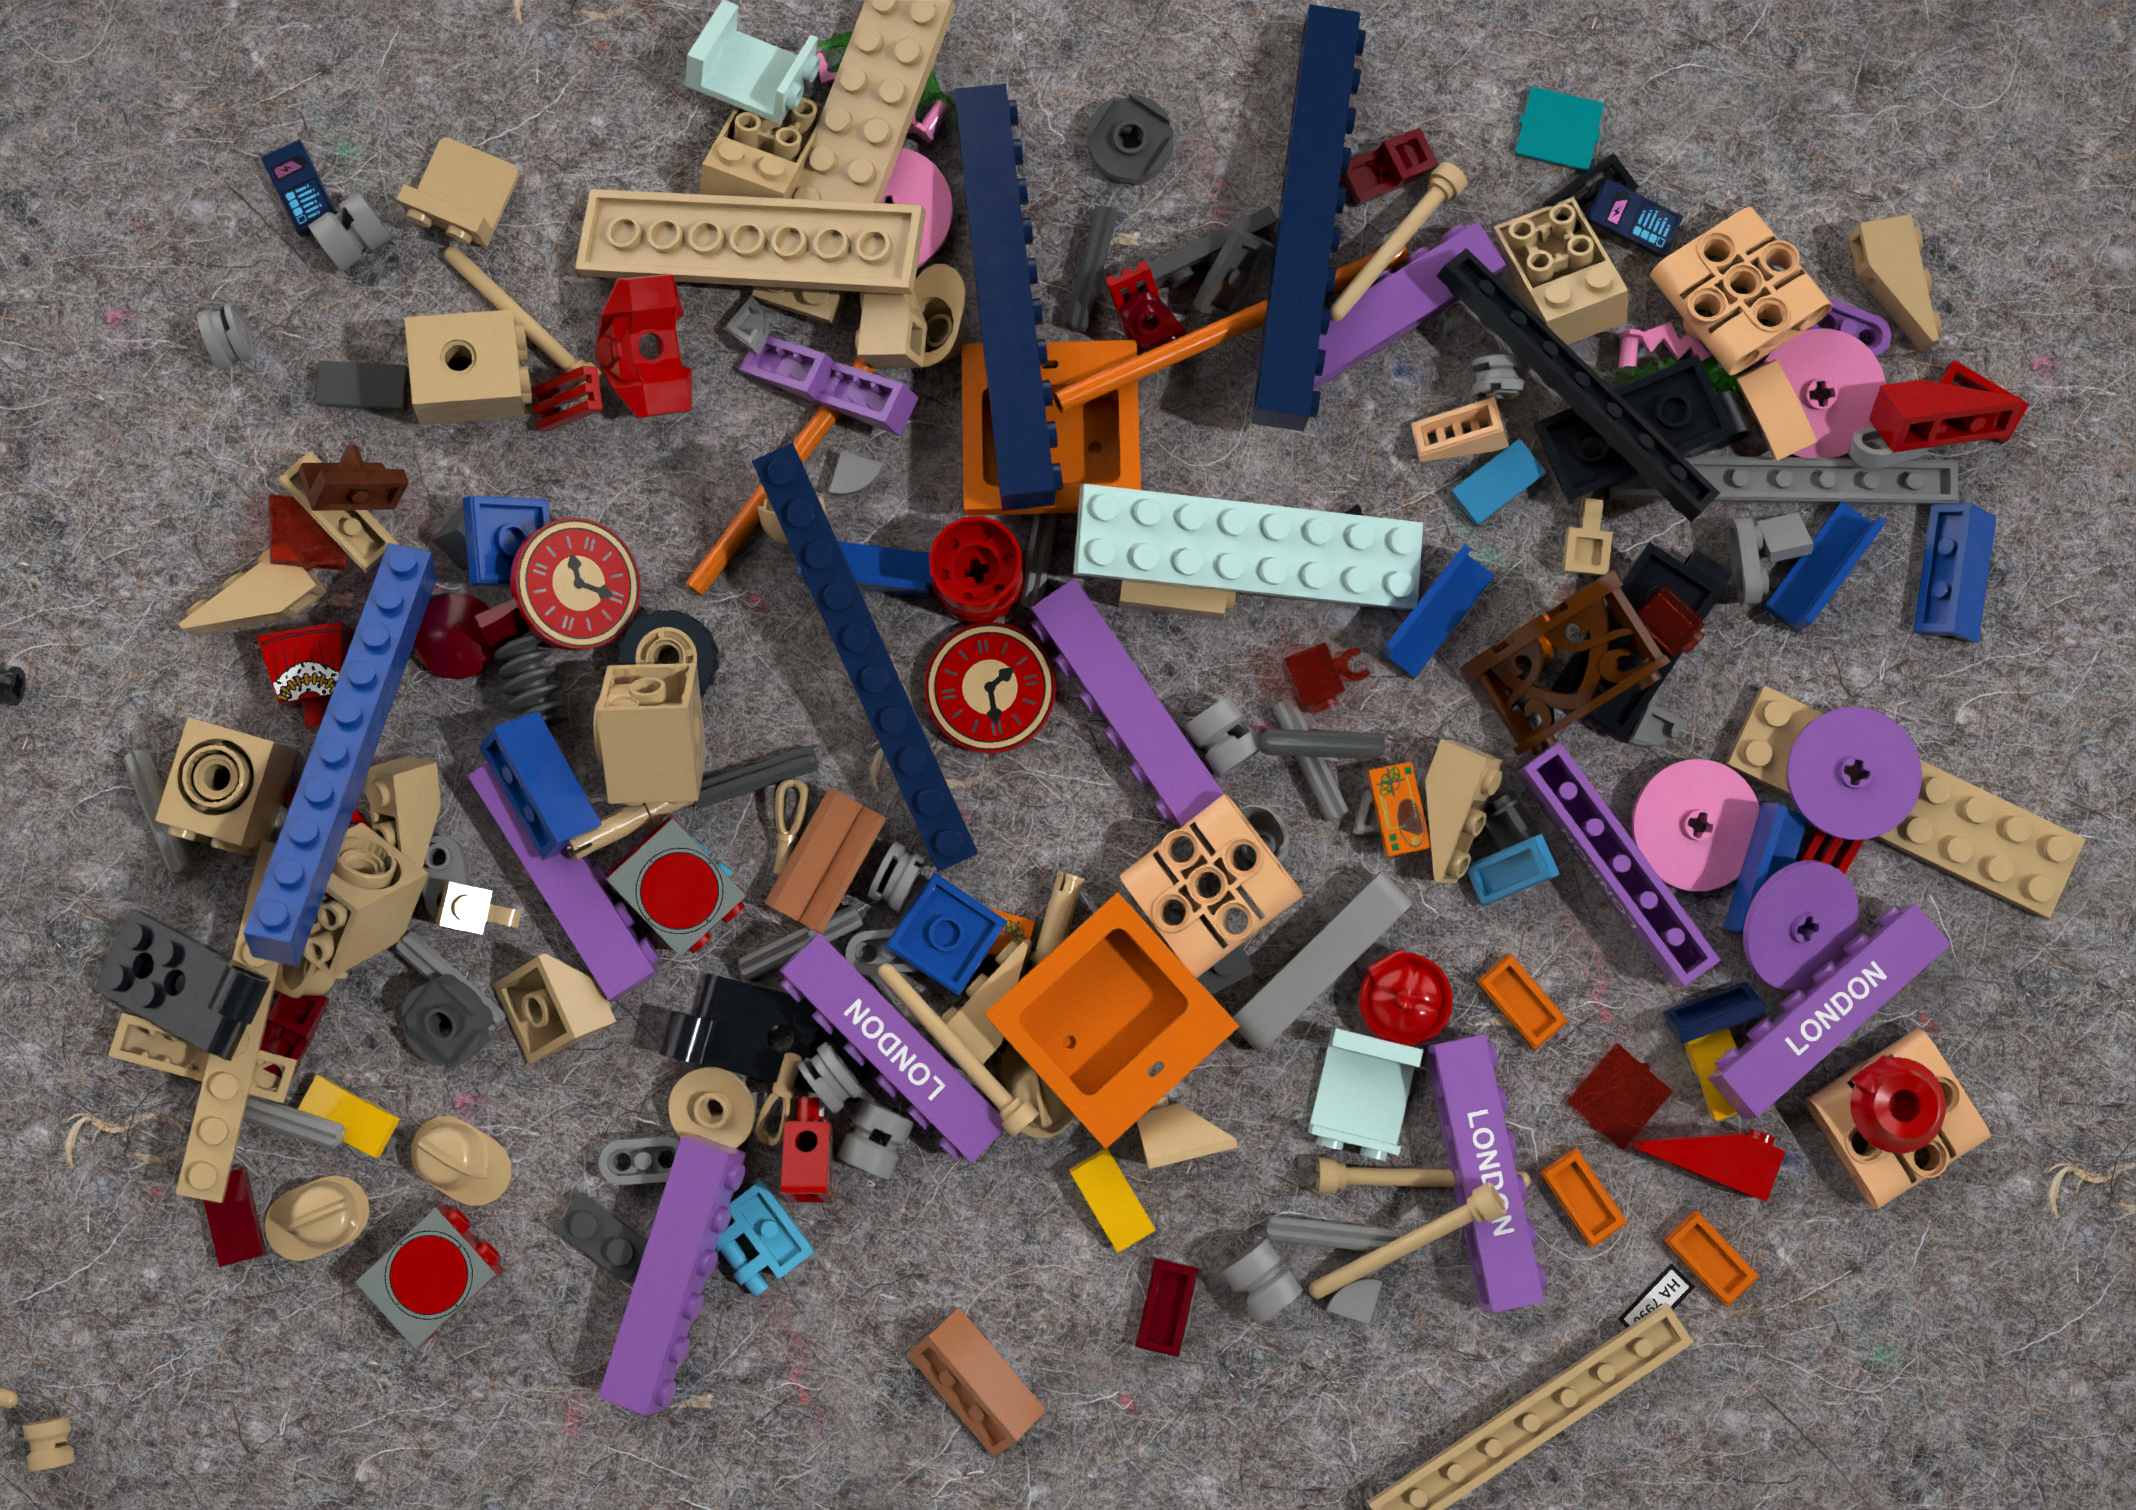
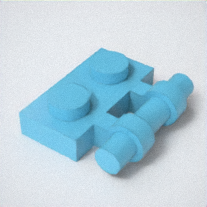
M763 1179L729 1204L728 1208L731 1209V1216L736 1222L730 1225L723 1234H720L715 1248V1252L721 1251L736 1273L733 1274V1277L739 1285L745 1284L754 1297L769 1287L759 1274V1271L767 1265L779 1280L816 1251ZM743 1233L759 1253L751 1261L735 1241Z

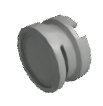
M235 302L222 304V309L214 312L209 308L197 313V321L202 339L217 368L223 370L232 367L233 361L240 359L246 362L256 358V350L250 330Z
M1488 355L1472 361L1471 369L1474 371V376H1476V382L1472 385L1473 399L1482 401L1495 397L1497 403L1522 401L1533 396V383L1529 381V373L1527 372L1532 368L1516 355Z
M894 842L875 875L867 897L877 902L883 899L889 902L891 909L901 912L922 873L927 857L917 852L911 855L905 852L904 846ZM898 860L897 864L895 865L894 869L892 870V867H893L895 861ZM888 876H889V879H888V881H887V884H886V886H885V888H884L883 885H884L885 881L887 880V878H888Z
M825 1042L817 1048L816 1056L812 1059L806 1058L802 1060L797 1066L820 1099L836 1114L844 1107L843 1102L850 1096L853 1098L858 1097L864 1092V1089L854 1074L843 1063L844 1061Z

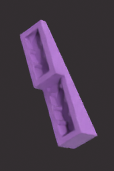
M769 335L760 354L757 355L749 349L739 369L746 376L897 436H901L918 400V397L902 382L835 362L826 353Z

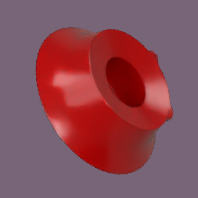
M1403 947L1368 965V972L1361 983L1359 991V1007L1365 1024L1379 1039L1410 1047L1422 1045L1432 1040L1443 1030L1452 1011L1453 995L1448 978L1441 968L1430 959L1418 954L1407 953Z
M1883 1055L1877 1061L1851 1077L1854 1083L1850 1102L1852 1118L1859 1133L1874 1147L1890 1153H1910L1929 1144L1939 1133L1946 1114L1945 1094L1936 1076L1924 1065L1907 1058H1889Z

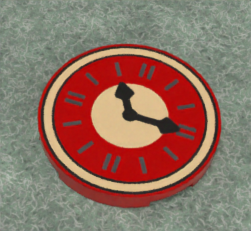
M563 518L537 529L519 547L510 573L511 595L515 597L521 615L530 626L528 629L542 641L563 650H589L613 641L629 626L639 605L641 591L640 576L631 551L624 541L611 529L589 519Z
M982 622L961 628L940 644L931 657L926 670L924 693L931 718L948 739L960 747L975 753L999 754L1025 745L1043 728L1053 710L1056 696V681L1048 655L1042 646L1028 633L1005 623Z

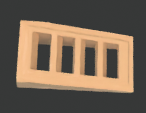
M1495 397L1411 423L1421 462L1493 452L1509 447ZM1472 428V432L1464 434L1463 429ZM1454 430L1455 437L1447 439L1445 431ZM1436 433L1438 442L1430 445L1428 434Z

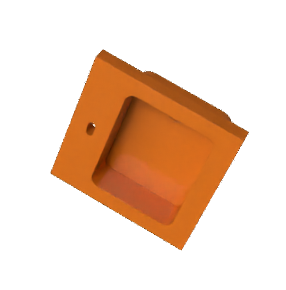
M1136 340L1046 342L1048 365L1040 366L1041 378L1051 382L1053 406L1045 407L1047 422L1055 421L1058 448H1050L1052 463L1061 464L1063 489L1055 490V506L1002 511L983 343L961 344L964 516L1078 513L1080 486L1083 484L1141 490L1138 380L1064 413L1058 410L1053 399L1054 392L1136 357Z
M1118 892L984 1013L988 1020L1105 1149L1240 1027ZM1160 1061L1163 1064V1068L1155 1076L1151 1077L1148 1074L1149 1069Z

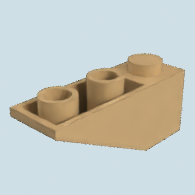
M1912 214L1860 223L1848 235L1858 279L1918 351H1926L1939 341L1941 320L1938 312L1932 310L1929 296L1932 291V279L1927 268L1923 269L1920 255L1923 248V239L1920 229L1914 227Z
M914 291L913 295L860 292L862 315L860 327L855 334L857 355L874 368H923L927 323Z
M286 544L281 547L273 546L258 557V564L245 574L240 572L228 578L222 584L223 590L212 599H203L192 605L186 612L188 617L178 623L181 629L191 634L200 635L292 619L328 591L296 550Z
M1441 739L1425 779L1434 881L1439 883H1457L1458 878H1461L1469 867L1471 856L1468 852L1473 839L1481 833L1485 825L1486 813L1484 810L1489 797L1495 794L1502 780L1500 768L1504 760L1458 741Z
M406 756L370 767L366 776V796L370 803L371 830L423 868L441 807L437 762Z
M1028 938L1020 945L1012 940L995 958L1000 967L989 978L982 973L965 991L970 997L959 1011L952 1005L941 1017L943 1022L983 1065L1006 1041V1038L988 1020L984 1013L1024 977L1032 947V942ZM933 1038L932 1040H933L942 1050L945 1051V1049Z

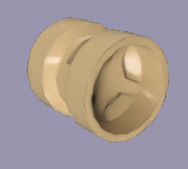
M70 1416L50 1418L22 1425L24 1439L30 1443L31 1449L27 1456L28 1471L45 1470L76 1462L74 1448L68 1444L67 1437L71 1431Z

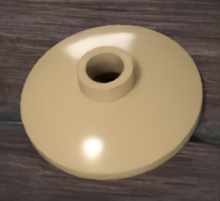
M718 1067L694 1069L685 1074L675 1084L669 1097V1118L674 1131L680 1139L682 1136L699 1135L736 1149L747 1139L752 1131L755 1121V1105L752 1095L746 1085L727 1070ZM712 1099L717 1100L722 1105L723 1112H717L712 1108Z

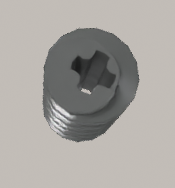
M534 634L506 642L504 646L495 651L494 657L497 661L506 663L499 669V676L504 679H511V681L503 686V692L509 696H517L507 704L510 712L521 713L514 719L533 712H539L547 727L567 721L569 717H558L554 713L565 705V701L550 698L552 693L561 688L560 684L546 682V678L557 671L556 667L542 666L541 661L552 655V650L538 649L537 644L542 642V640Z

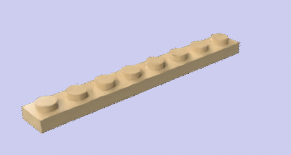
M261 840L232 958L265 975L271 982L252 1024L247 1025L232 1060H224L209 1053L175 1193L177 1195L219 1203L224 1202L281 964L252 957L243 933L277 843Z
M1664 1303L1369 1499L1367 1503L1372 1510H1444L1694 1342L1670 1305Z

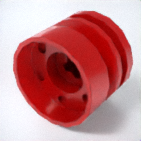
M984 516L963 517L948 524L936 536L929 553L930 575L935 595L941 607L955 619L970 624L993 622L1005 616L1018 603L1023 586L1021 548L1014 534L1001 522ZM980 569L981 574L984 575V581L975 583V579L972 577V570Z

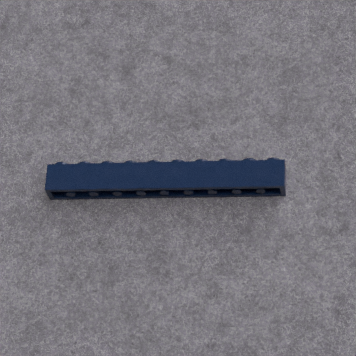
M1309 4L1304 21L1251 424L1304 432L1309 417L1316 418L1318 414L1320 391L1313 390L1315 376H1322L1326 350L1318 349L1320 335H1327L1331 316V309L1324 308L1325 294L1332 295L1336 276V268L1329 267L1330 253L1337 254L1341 236V228L1334 227L1335 213L1342 214L1346 196V188L1339 187L1340 173L1347 174L1351 156V148L1344 147L1345 134L1352 135L1356 116V108H1350L1349 101L1350 95H1357L1361 76V69L1354 68L1355 56H1362L1366 30L1359 29L1361 12Z
M1006 84L954 89L955 109L1002 511L1055 506V490L1063 489L1061 464L1052 463L1050 448H1058L1055 421L1047 422L1045 407L1053 406L1050 380H1042L1040 366L1048 365L1045 339H1037L1035 325H1043L1040 298L1032 299L1030 285L1038 284L1036 259L1027 258L1026 245L1033 244L1031 218H1022L1021 205L1028 204L1026 178L1017 179L1016 171L1017 165H1023L1021 138H1012L1011 126H1019L1016 99L1008 100Z
M792 442L752 460L753 466L937 871L944 870L979 854L794 443Z

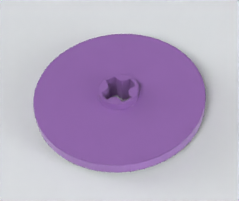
M1845 707L1822 714L1802 729L1793 742L1788 755L1786 778L1793 803L1800 814L1813 827L1835 838L1865 840L1891 831L1909 815L1921 789L1922 769L1919 754L1912 739L1898 723L1875 710L1862 707ZM1854 763H1857V771L1864 773V779L1855 781L1852 785L1850 784V776L1844 774V768L1851 767Z
M1805 860L1782 868L1762 885L1748 909L1743 929L1744 953L1750 968L1756 976L1778 989L1789 991L1801 990L1815 983L1811 976L1819 968L1830 961L1836 964L1847 954L1843 948L1855 937L1859 914L1857 896L1849 879L1840 870L1827 863Z

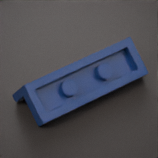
M1843 501L1838 503L1811 539L1813 542L1812 554L1797 558L1765 601L1762 608L1796 633L1809 627L1887 521L1879 516L1870 522Z
M1973 503L1931 504L1913 632L1920 635L1955 636L1969 643L1979 642L1996 524L1995 515Z
M838 541L860 590L930 599L932 580L929 552ZM797 566L796 576L801 583H806L800 567Z
M1466 544L1457 552L1379 652L1381 656L1412 680L1416 678L1495 576L1468 555L1471 548Z
M539 712L527 714L491 729L479 745V748L542 860L558 855L570 840L592 832L601 825L599 817Z
M1779 803L1761 804L1723 929L1743 935L1748 909L1759 889L1777 871L1795 863L1807 824V820L1800 813L1788 810L1787 806Z

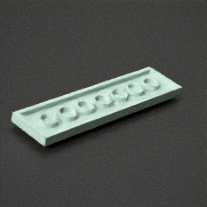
M1083 484L1080 486L1073 575L1412 611L1418 604L1423 522Z

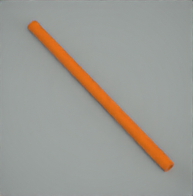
M1406 246L1401 249L1384 271L1405 263V259L1409 257ZM1376 252L1337 268L1332 294L1344 290ZM1267 299L1054 392L1053 399L1058 410L1064 413L1264 325Z
M859 356L851 365V367L873 373L876 369ZM820 405L793 441L803 464L842 413ZM762 483L685 582L701 596L705 594L760 522L758 506H763L765 499H768Z

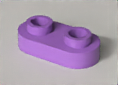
M1829 299L1833 303V307L1824 318L1829 321L1830 329L1848 333L1858 340L1860 333L1867 334L1871 339V345L1867 347L1876 358L1889 347L1891 330L1884 319L1840 301ZM1816 323L1807 330L1820 329L1818 323Z

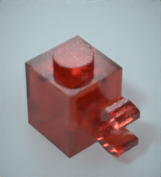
M1667 583L1636 613L1656 645H1661L1672 657L1680 650L1685 654L1689 653L1705 636L1701 631L1705 626V619ZM1630 640L1625 649L1632 653L1636 646Z
M1324 642L1284 658L1281 665L1301 712L1312 708L1314 715L1338 706L1336 698L1341 697L1345 692L1341 678L1350 683H1358L1368 677L1370 674L1368 669L1354 673L1348 668V660L1361 654L1360 648L1348 649L1341 656L1332 659L1327 644Z

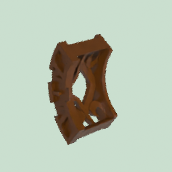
M1614 569L1546 612L1550 618L1549 621H1546L1541 614L1511 633L1509 637L1488 648L1460 667L1468 683L1474 679L1479 683L1518 746L1513 748L1517 756L1531 749L1534 756L1557 743L1553 734L1635 685L1638 692L1644 690L1662 678L1658 670L1671 662L1666 654L1663 656L1620 589L1623 583ZM1603 598H1605L1623 626L1622 628L1609 631L1607 611ZM1570 623H1575L1580 628L1578 636L1590 631V639L1582 641L1569 640L1565 632L1566 627ZM1543 635L1552 645L1564 651L1579 652L1590 649L1585 676L1577 693L1555 692L1534 684L1539 678L1544 664L1543 649L1538 640ZM1625 635H1629L1645 660L1638 667L1628 671L1621 670L1617 665V661L1620 656L1629 655L1631 652L1624 648H1615L1608 651L1609 641ZM1520 655L1527 656L1532 662L1531 670L1525 679L1520 676L1527 670V668H1522L1518 664V657ZM1602 676L1612 683H1617V685L1593 699ZM1522 696L1530 699L1526 703L1525 708L1519 702ZM1553 708L1574 710L1554 723L1555 713ZM1532 711L1538 713L1541 717V725L1537 729L1529 718Z

